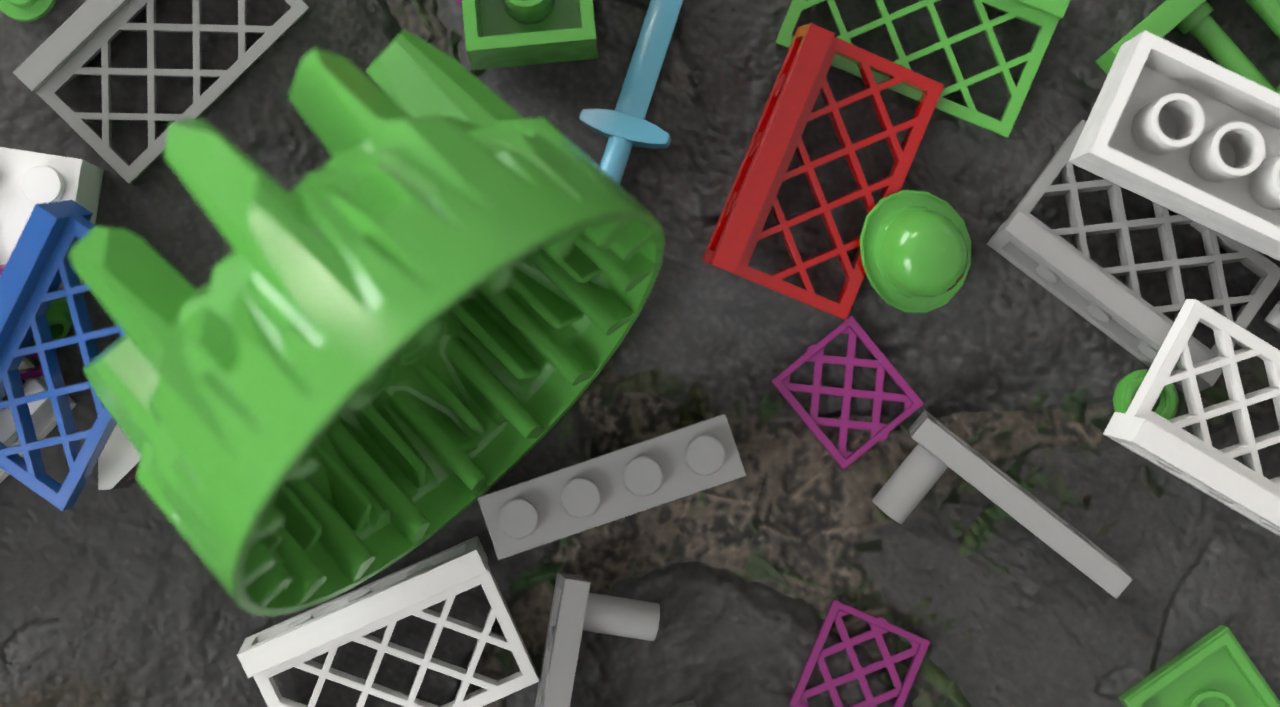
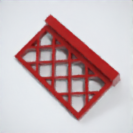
M810 23L799 26L796 30L701 261L846 320L866 273L861 262L860 236L843 243L830 210L861 197L869 214L876 205L871 194L872 192L883 188L877 201L878 203L881 198L901 190L944 84L834 37L835 33ZM835 54L857 63L866 89L835 101L826 79ZM871 70L885 75L889 79L876 84ZM903 83L923 92L913 117L892 125L880 91ZM820 92L825 106L812 111ZM869 96L882 130L851 143L839 108ZM828 113L841 148L810 160L801 138L808 121ZM908 129L900 146L896 133ZM886 138L894 159L890 173L882 179L867 184L855 151ZM796 151L801 165L788 170ZM845 155L858 189L826 201L814 168ZM804 173L817 206L785 219L777 199L778 191L783 181ZM772 211L776 224L764 228L769 213ZM821 214L833 247L802 260L789 227ZM780 232L793 264L771 274H766L749 267L748 264L757 242ZM858 247L851 264L847 251ZM835 256L838 257L846 277L836 302L815 294L806 272L807 268ZM797 273L802 288L781 279Z

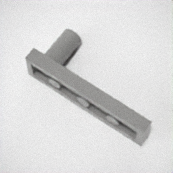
M926 410L922 412L909 428L911 438L918 442V444L872 499L873 503L886 515L902 524L949 467L1114 598L1117 599L1133 580L1123 565Z
M557 572L535 707H570L582 631L654 641L660 621V604L589 593L591 582L583 576Z

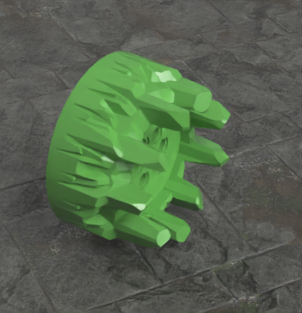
M405 29L381 51L367 68L366 72L377 85L346 57L313 48L303 57L289 93V101L333 157L319 171L309 172L289 191H285L203 119L187 118L170 123L165 143V159L234 248L214 266L211 283L195 289L144 239L123 228L95 226L69 251L75 271L125 333V335L86 365L83 371L99 400L141 455L137 480L183 535L236 604L253 616L274 617L295 613L323 603L354 588L420 546L478 500L479 497L484 495L554 427L601 372L639 316L654 287L662 264L665 245L662 226L653 215L547 118L524 119L456 59Z

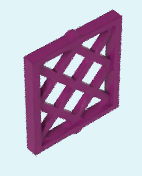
M852 316L842 322L816 345H810L804 355L771 381L773 386L843 470L878 441L887 439L890 431L924 404ZM839 334H848L846 357L824 355V346ZM857 337L876 360L855 358ZM806 361L814 362L812 385L790 383V374ZM823 363L845 365L843 388L821 386ZM854 366L876 368L874 391L852 389ZM885 371L904 394L883 392ZM790 391L811 393L810 414L804 410ZM820 394L842 396L840 419L818 417ZM851 397L873 399L871 422L849 420ZM882 400L904 402V411L888 424L880 423ZM818 425L839 427L838 448L832 444ZM848 428L870 430V439L854 452L846 451Z
M833 599L788 705L791 707H810L807 698L828 690L834 707H843L836 687L857 679L865 700L848 707H877V704L895 698L892 707H903L931 641L892 625L881 616L874 617ZM852 614L868 621L871 630L849 638L842 616ZM835 622L842 641L823 648L831 626ZM891 631L909 639L911 647L890 655L882 634ZM875 638L883 659L861 667L853 646ZM845 649L853 671L832 679L824 657ZM913 656L901 683L894 664ZM817 662L824 682L805 689ZM886 667L894 688L873 696L865 675Z

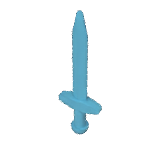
M684 0L650 1L615 110L583 109L580 113L579 119L582 124L608 138L600 167L619 185L632 146L668 148L670 145V135L657 125L646 121L645 117Z

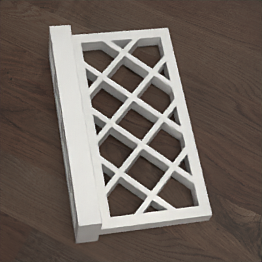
M1186 299L1126 414L1115 411L1103 435L1280 536V476L1270 480L1263 476L1257 451L1280 443V430L1254 438L1247 408L1249 405L1272 398L1280 429V350L1198 300ZM1199 321L1213 330L1219 356L1193 364L1188 340ZM1232 342L1241 346L1242 349L1234 351ZM1257 356L1264 361L1269 387L1244 395L1237 362ZM1177 363L1178 369L1172 371ZM1222 367L1229 400L1203 408L1196 375ZM1181 380L1188 413L1167 420L1151 411L1163 387ZM1232 411L1239 443L1218 450L1212 446L1206 420ZM1192 425L1194 435L1182 428ZM1242 455L1245 465L1233 458Z
M478 536L245 638L237 654L247 677H254L268 707H315L325 679L361 691L356 707H364L368 694L404 707H483L539 682L537 670L490 570L488 558ZM481 584L491 605L483 628L448 616L456 595ZM445 600L441 613L428 609V607ZM413 615L436 624L424 654L389 642L397 621ZM495 618H497L504 636L491 632ZM387 626L382 639L369 634ZM443 627L478 639L467 669L432 657ZM354 641L377 650L366 680L330 667L338 647ZM486 642L512 651L520 669L519 672L498 681L475 673ZM328 652L324 665L310 660ZM384 653L420 665L408 695L373 683ZM292 667L319 676L308 706L282 697L273 676ZM427 668L462 680L453 701L437 706L416 698ZM469 684L481 687L466 695Z

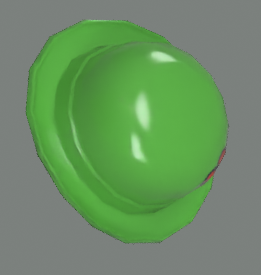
M901 190L881 198L865 218L859 239L862 266L871 286L887 304L904 313H927L947 304L961 289L971 265V239L964 220L947 201L927 191Z

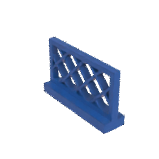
M74 200L35 204L0 275V409L11 408L20 442L19 445L10 447L0 442V468L61 511L70 509L75 505L117 422L99 400L89 380L65 386L55 348L79 343L84 366H86L99 355L95 338L120 333V337L125 335L118 324L117 326L93 331L83 292L91 290L86 284L81 285L78 273L72 266L69 251L96 225L90 222L93 213ZM62 282L64 289L57 291ZM66 297L76 336L53 341L46 312L52 300ZM34 338L36 345L30 346ZM38 352L48 390L25 396L18 368L25 355ZM91 388L98 417L92 428L77 431L67 394ZM5 394H7L8 400L2 401ZM50 398L60 435L37 440L28 403ZM84 438H86V440H85V442H84V444H83V446H82V448H81V444H80V440H79V439H84ZM63 444L70 470L63 484H60L46 474L40 448Z

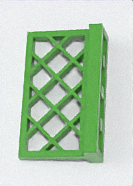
M792 0L775 44L789 49L794 38L792 33L801 11L826 1L840 34L836 38L852 44L851 38L885 25L898 58L893 63L909 70L911 68L908 62L942 48L956 83L943 88L935 109L1009 138L1058 21L1063 18L1070 0H972L981 25L950 38H947L934 3L941 0H922L891 14L888 13L883 0H874L881 18L849 32L845 28L834 0ZM984 5L1005 14L989 20ZM926 7L939 42L906 56L892 21ZM1012 18H1018L1040 27L1029 53L1006 62L992 27ZM984 31L998 66L964 80L950 45ZM835 54L831 64L832 67L862 79L857 63ZM1024 63L1015 84L1009 68ZM871 70L876 84L889 79V77ZM1001 73L1010 95L1001 119L997 120L977 112L967 86ZM903 83L887 88L917 102L920 101L923 92ZM959 90L965 106L943 98V96Z

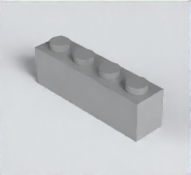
M722 414L479 497L478 501L497 558L500 560L744 477L746 473L726 415Z

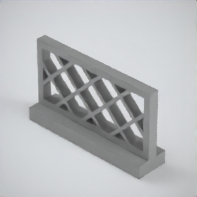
M86 0L13 74L32 92H36L125 181L132 184L165 152L169 127L157 138V121L176 122L187 118L199 119L310 8L302 0H284L291 8L273 26L247 25L246 0H238V25L201 24V0H192L193 24L156 23V0ZM147 7V23H131ZM122 31L147 32V68H111V41ZM156 32L193 33V69H157ZM202 33H238V60L228 70L202 69ZM247 34H263L247 50ZM101 52V68L86 67ZM76 75H100L102 113L76 112L58 93ZM111 76H147L148 113H112ZM157 77H193V104L183 114H157ZM202 77L218 78L202 94ZM85 120H102V137ZM112 120L148 121V148L131 164L112 148Z
M1085 120L1080 121L1009 218L1000 225L987 243L988 246L1149 368L1174 323L1165 315L1174 314V319L1176 320L1186 301L1180 269L1208 266L1214 299L1199 302L1211 309H1216V312L1244 329L1248 327L1280 280V267L1253 248L1174 212L1176 215L1169 216L1168 208L1153 202L1155 218L1127 221L1121 192L1123 187L1106 179L1076 182L1073 164L1068 161L1086 124ZM1061 172L1063 184L1051 185ZM1107 190L1113 222L1084 226L1078 193ZM1065 195L1070 227L1050 229L1030 214V212L1041 197ZM1190 224L1202 234L1206 256L1178 259L1172 226ZM1157 228L1164 261L1135 264L1129 231ZM1115 233L1121 266L1102 268L1091 260L1086 236ZM1065 238H1073L1074 246L1067 242ZM1219 247L1227 253L1220 254ZM1240 262L1259 276L1260 279L1249 295L1229 298L1222 264ZM1166 271L1172 305L1153 307L1141 297L1137 274ZM1123 276L1124 284L1115 277ZM1241 306L1234 317H1232L1231 307ZM1191 335L1188 340V346L1193 364L1219 356L1216 343L1210 350ZM1177 363L1172 371L1178 369ZM1222 367L1196 375L1199 392L1215 384L1223 372ZM1181 380L1174 382L1175 387L1184 393Z

